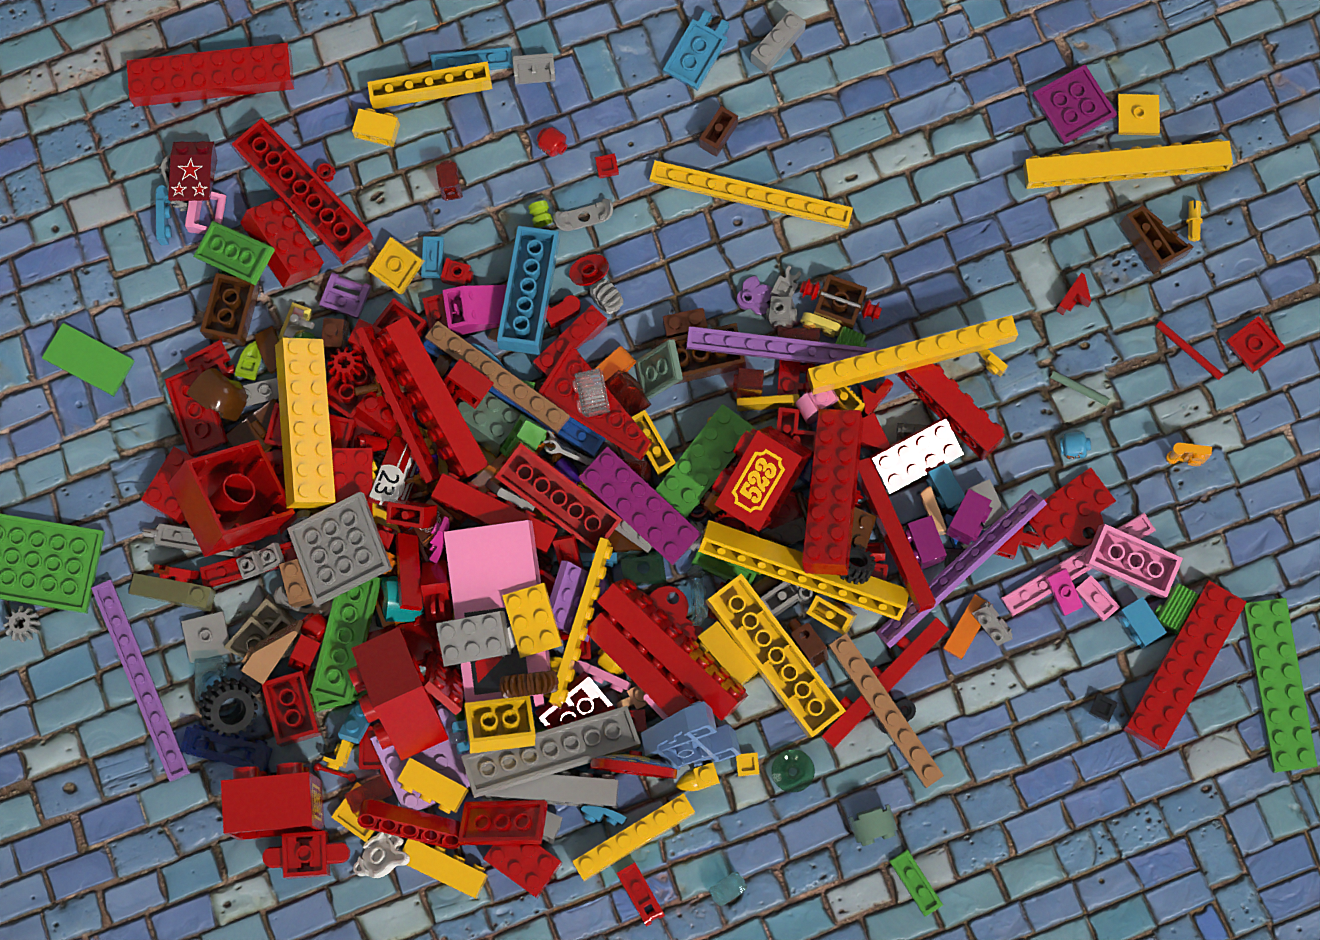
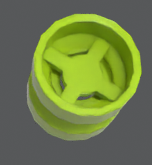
M545 200L534 202L528 206L529 213L533 216L532 223L535 228L544 227L553 222L551 214L548 213V203Z

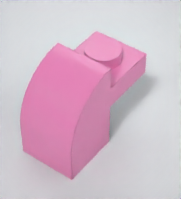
M834 390L812 395L811 392L800 397L795 405L800 409L799 412L805 422L812 424L818 420L819 409H827L836 403L839 398Z

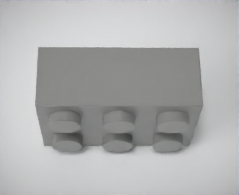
M504 611L436 623L444 666L512 654Z

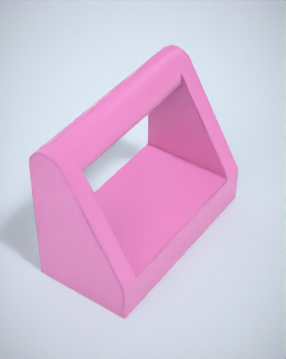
M211 192L210 200H218L214 221L222 225L226 195ZM189 201L185 227L189 233L205 234L209 228L199 225L202 201Z

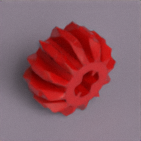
M345 347L344 352H341L337 348L338 355L331 354L330 357L333 361L327 362V365L331 367L329 373L334 375L336 381L342 378V382L346 383L347 378H350L354 382L355 378L353 376H360L361 373L358 369L364 368V365L360 363L362 357L357 355V351L354 349L349 352V348ZM344 362L349 363V366L346 365L347 368L342 367V364L345 365Z

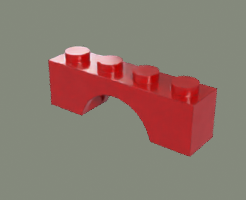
M591 305L533 361L534 368L547 379L568 344L571 343L577 350L587 341L594 339L607 326V318Z

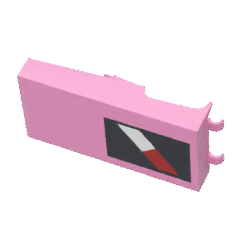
M531 520L444 532L455 620L504 611L512 654L461 664L466 703L504 698L499 688L502 676L551 670L549 650L520 658L502 595L541 584L533 523ZM544 694L531 695L534 697L536 707L546 706Z

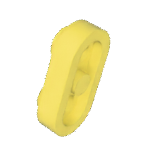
M804 312L800 320L804 328L811 331L815 329L822 331L823 335L831 338L839 336L842 326L837 322L808 312Z

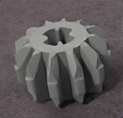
M601 279L590 289V295L596 302V305L607 314L618 311L623 305L624 301L621 293L606 279Z
M19 606L18 612L15 609H11L12 616H5L9 622L3 624V627L9 628L5 632L6 635H12L11 639L13 641L19 639L22 643L26 641V637L33 640L32 633H39V630L35 627L41 625V622L36 620L39 615L33 613V609L29 607L25 610L23 606ZM21 621H24V623H23L24 627H23V628H20V626H21V623H20V622H21Z

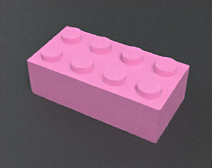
M1103 524L1099 525L1083 565L1159 598H1166L1183 558Z

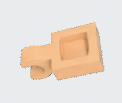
M638 685L627 691L628 698L617 703L618 708L634 706L636 710L649 705L643 697L646 693Z

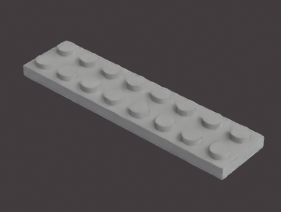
M624 706L536 733L535 746L463 755L461 758L473 797L476 798L590 763L591 759L596 757L616 755L641 747V743L628 706Z

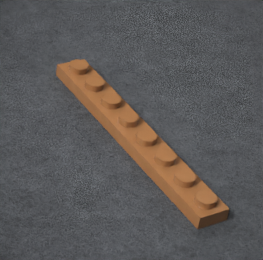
M439 321L435 323L425 336L426 340L458 362L459 359L470 363L481 374L488 376L494 382L492 386L494 389L557 434L569 420V414Z
M845 633L830 643L828 647L923 786L928 788L944 776L848 634Z

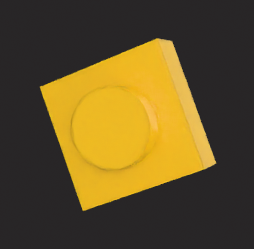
M746 753L736 756L738 777L759 775L757 753Z

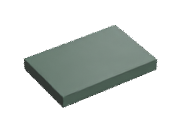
M675 339L665 341L636 360L644 400L653 398L683 380Z

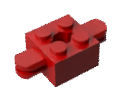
M448 561L422 563L421 591L427 622L452 619L454 608Z
M329 832L283 833L282 846L265 849L262 859L264 864L270 868L283 867V878L286 879L331 876L330 864L348 861L351 852L348 845L343 842L329 843Z

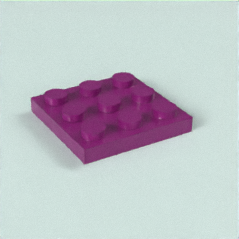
M1086 65L1073 70L1032 94L1063 145L1106 123L1117 115Z

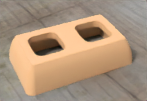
M929 486L921 492L920 498L927 517L932 515L939 535H945L947 528L932 488Z

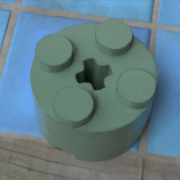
M886 804V809L883 810L878 806L856 814V819H853L852 816L848 817L856 843L861 842L862 846L875 843V838L882 837L883 839H888L896 836L894 831L898 829L889 804Z

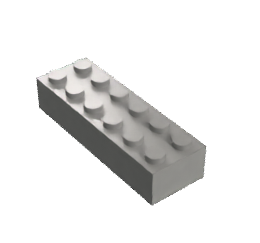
M561 771L558 772V775L551 774L489 793L485 796L489 800H545L551 805L597 806L617 810L619 781L613 775H601V778H594L593 774L580 773L578 777L572 776L571 772Z

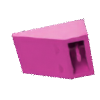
M507 285L460 286L443 290L448 329L457 335H463L499 327Z

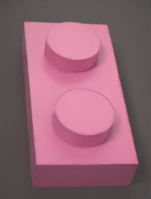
M1092 576L1088 577L1076 588L1078 595L1103 622L1120 608Z

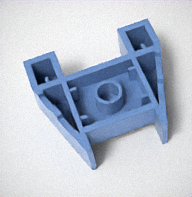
M704 701L693 703L691 706L680 710L641 733L645 756L649 757L659 754L661 762L677 770L691 763H694V767L701 766L702 761L713 759L715 763L741 754L736 731L729 724L716 726L713 710Z

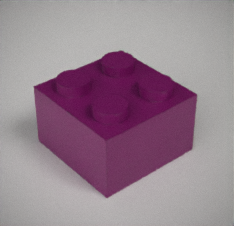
M968 489L946 535L968 546L971 540L976 542L983 528L980 523L985 524L993 509L989 506L992 500Z
M932 515L908 523L904 532L921 570L943 563L947 554Z

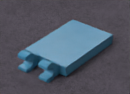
M704 10L699 21L692 19L663 68L665 74L697 91L727 43L728 37L724 35L730 28V23L723 19L716 31L707 27L712 20V13Z

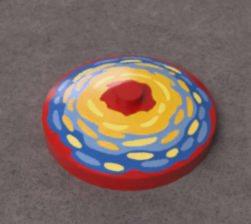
M629 751V755L620 754L596 757L591 759L590 764L592 769L667 779L677 778V769L658 760L644 757L642 752Z

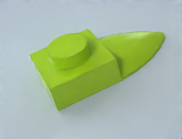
M256 341L250 343L243 350L235 370V376L256 380L262 357Z

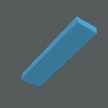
M511 47L431 54L432 71L488 61L489 70L513 68Z

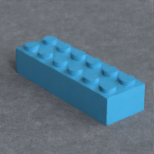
M518 226L497 337L498 349L540 355L560 243L559 231Z

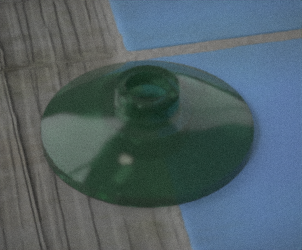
M790 749L780 753L775 758L772 765V777L780 789L796 793L805 790L813 781L815 768L811 758L806 753ZM795 768L797 774L794 776L790 775L789 769Z

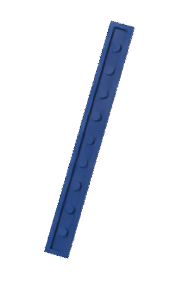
M428 340L423 344L427 353L435 359H438L439 355H447ZM452 358L449 367L452 369L457 361ZM491 387L488 391L491 394L498 397L499 399L506 402L507 404L511 405L515 409L519 410L523 414L527 415L534 421L538 422L542 426L551 430L549 427L544 425L542 422L537 420L535 417L530 415L528 412H526L524 409L519 407L517 404L512 402L510 399L505 397L503 394L498 392L493 387ZM572 417L569 418L557 434L594 458L606 441L604 437Z

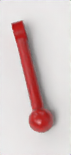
M315 763L313 767L315 771L322 770L347 778L350 782H355L357 779L353 773L339 772L323 767L320 763Z

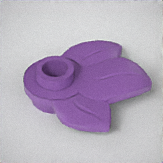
M757 276L749 277L743 282L742 290L736 297L737 304L741 309H751L758 315H764L767 308H770L767 302L771 300L770 293L773 288L769 285H760Z

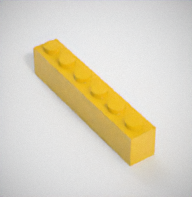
M488 61L367 82L373 109L493 89Z
M683 793L572 862L585 882L693 816L695 811Z

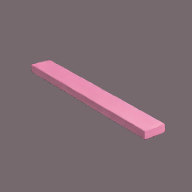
M1145 513L1117 528L1138 539H1143L1156 531ZM1091 545L1002 597L1001 600L1011 616H1015L1052 593L1045 578L1046 576L1066 568L1073 581L1093 569L1083 565Z

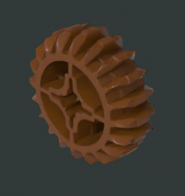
M553 670L502 676L499 688L504 698L554 693L558 690L559 681L557 673Z

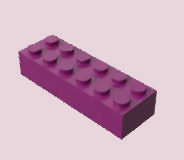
M606 447L579 476V479L672 565L702 535L699 530L609 447Z

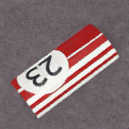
M392 437L368 502L387 507V502L408 499L414 482L407 484L404 481L406 478L415 475L418 465L412 459L409 445L404 441L403 437Z

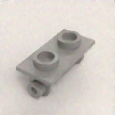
M986 601L980 606V609L972 612L997 646L1013 639L1012 629L1008 627L1002 618L997 619L999 614L991 603L989 604Z

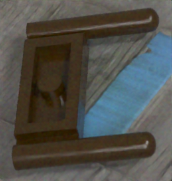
M798 491L795 493L803 517L763 533L750 527L752 530L751 534L783 546H788L805 539L808 504L803 492Z

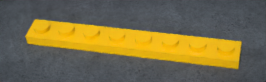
M600 537L557 674L559 681L558 690L551 693L549 702L557 707H561L562 702L565 703L567 700L568 682L573 680L575 674L573 666L581 655V649H579L581 640L584 641L587 636L588 629L586 624L588 620L592 619L594 613L592 605L594 599L597 600L600 594V587H598L600 579L603 580L606 575L607 568L605 563L607 559L611 558L613 547H611L608 539Z

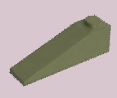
M134 573L128 594L211 612L216 592L206 586Z

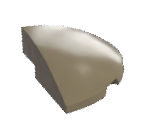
M267 595L224 648L244 658L250 646L255 648L259 641L297 620L288 611L277 605L270 595ZM299 630L281 659L292 655L302 634L301 630Z

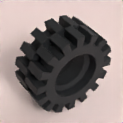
M851 544L848 575H842L841 579H848V583L854 581V584H858V582L864 584V582H867L876 565L874 556H871L872 553L870 551L865 552L866 548L864 547L859 549V545L853 547Z

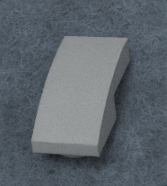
M272 543L259 551H252L236 559L243 579L256 576L279 566L281 563H285L279 543Z

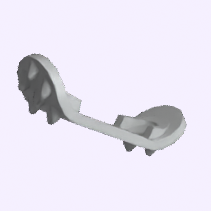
M171 154L162 159L163 162L159 167L168 192ZM170 201L171 204H174L173 207L179 208L180 211L188 210L187 203Z
M603 199L594 205L572 211H557L553 214V219L559 229L572 231L605 222L612 216L613 204L610 199ZM581 213H588L590 219L586 222H581L578 216Z
M284 585L278 586L274 593L276 604L284 609L305 614L312 612L314 614L321 613L324 617L330 615L333 599L319 606L313 603L310 608H294L289 605Z

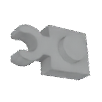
M788 266L784 277L779 276L770 295L792 297L798 287V284L794 282L799 280L801 271H798L797 275L793 276L789 273L791 266Z

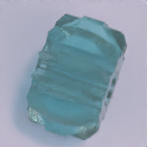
M732 872L710 887L709 892L713 900L719 906H723L746 891L747 885L738 872Z

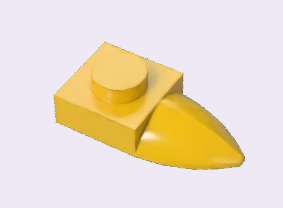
M988 349L978 351L985 360L986 368L993 375L997 374L999 377L1005 373L1008 365Z
M712 762L687 772L677 782L676 788L684 791H698L720 784L714 763Z

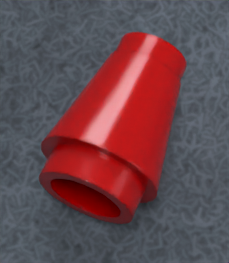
M361 433L356 435L354 439V448H373V452L385 450L387 447L385 437Z

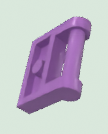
M332 272L319 305L322 308L359 320L372 286L339 277V274ZM337 284L361 293L359 296H356L335 289L334 287Z

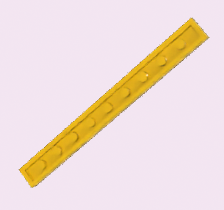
M656 160L650 175V182L845 229L849 227L853 207Z

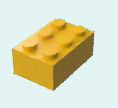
M530 696L465 703L464 714L470 754L535 746L536 733Z

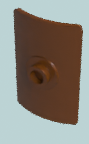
M274 398L228 431L226 436L231 445L234 447L259 440L265 453L275 447L265 444L264 440L274 405L278 402Z

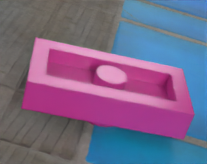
M1066 568L1045 577L1063 616L1084 607Z

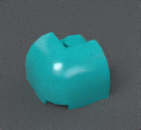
M382 577L381 587L384 594L382 612L385 622L415 621V617L424 615L423 596L421 611L400 609L398 577Z

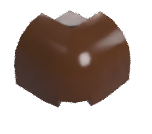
M210 368L200 374L187 391L190 397L207 410L210 408L219 412L220 417L237 421L247 401V394L243 385L240 382L229 380L216 368Z

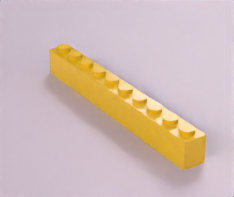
M1215 139L1208 143L1194 141L1186 145L1173 143L1170 146L1162 147V145L1158 144L1150 148L1136 146L1129 150L1115 148L1109 152L1094 150L1087 154L1073 152L1065 156L1060 154H1052L1043 158L1031 156L1025 160L1023 169L1026 189L1229 171L1233 165L1230 141Z
M1010 315L809 368L807 378L812 395L1012 343L1016 341L1018 332L1013 316Z
M708 520L702 534L698 552L900 621L907 607L908 590L899 585L870 576L869 580L864 582V584H860V582L854 584V581L848 583L846 578L842 580V575L807 574L802 564L803 552Z

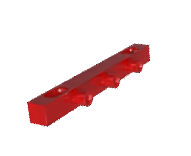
M869 457L860 460L858 469L859 484L868 501L869 508L872 510L873 515L877 516V524L917 613L934 608L935 598L872 459Z
M937 617L913 642L905 635L897 642L896 645L903 652L884 672L876 665L872 668V671L887 693L948 632L949 628ZM862 695L854 703L847 696L839 702L846 712L821 737L833 750L871 711Z

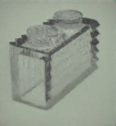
M597 368L576 373L573 387L575 392L579 394V400H577L579 413L582 412L585 417L609 413L610 407L603 371Z

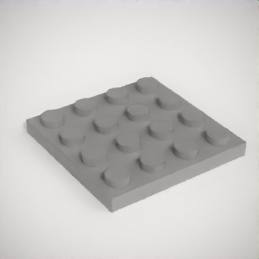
M358 492L287 528L315 605L319 606L392 569L365 495L362 492Z

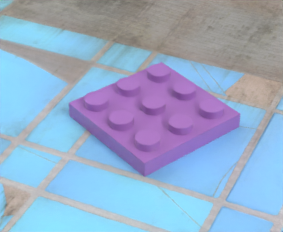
M562 560L550 596V603L558 629L570 635L589 572L569 561ZM600 579L598 586L600 587V594L597 600L594 599L592 605L594 613L592 619L587 621L586 628L595 620L600 604L597 601L605 591L607 583L605 580ZM588 634L584 640L586 642H588L590 638Z

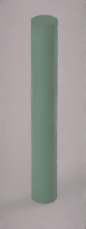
M1053 371L1050 377L1107 406L1110 398L1056 371Z

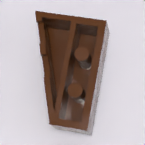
M1141 206L1126 214L1119 225L1150 271L1155 274L1186 257L1194 246L1190 243H1185L1178 237V233L1174 230H1169L1162 224V220L1146 207Z

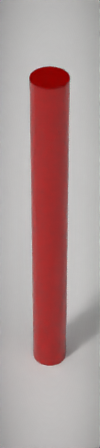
M1161 320L1155 326L1217 380L1224 376L1218 368Z

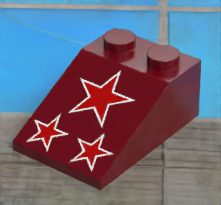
M173 142L170 157L169 201H210L217 166L214 142Z

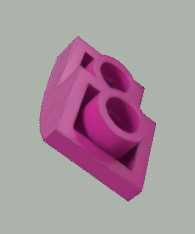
M445 516L440 523L436 522L431 530L433 537L429 550L432 553L429 560L437 563L445 546L444 532L449 531V519Z

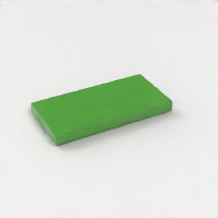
M212 221L193 257L256 286L275 249Z
M62 323L42 356L43 360L113 397L135 362L133 359Z

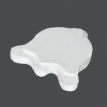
M379 832L363 845L365 851L362 858L359 856L358 861L354 864V873L358 876L381 878L390 873L396 866L407 865L410 856L405 852L398 851L404 840L399 836Z

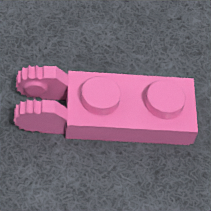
M582 660L574 663L573 669L581 674L585 671L587 674L592 675V680L601 684L605 680L611 683L610 688L622 693L623 689L628 691L631 686L630 682L586 662H582Z

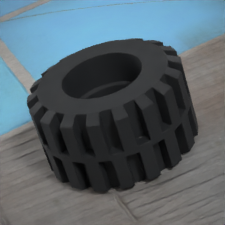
M225 677L222 678L221 682L218 680L213 681L214 685H208L206 687L208 690L202 692L203 700H199V705L201 706L199 713L202 715V719L219 735L224 734L230 737L231 733L236 736L239 735L241 730L245 732L247 730L246 726H251L254 723L252 718L257 716V713L254 711L258 710V705L255 703L257 701L256 697L241 681H237L235 678L228 680ZM230 698H237V706L234 711L228 715L220 716L219 709L222 703Z

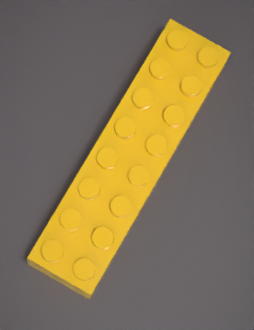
M282 338L275 345L286 506L287 508H328L336 501L323 339Z
M742 574L705 600V603L752 662L808 738L814 737L846 712Z

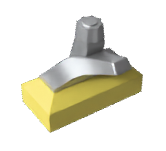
M292 302L278 336L279 341L282 338H293L305 330H313L315 324L309 322L313 312L312 309Z

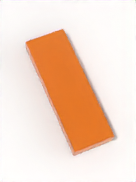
M974 594L943 650L962 660L981 627V624L972 612L980 609V606L986 600Z

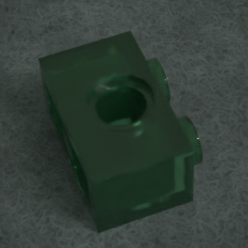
M658 552L646 553V556L642 557L631 554L626 555L625 559H621L623 579H630L637 586L666 583L664 559ZM642 564H646L649 567V571L642 574L638 572L637 568Z

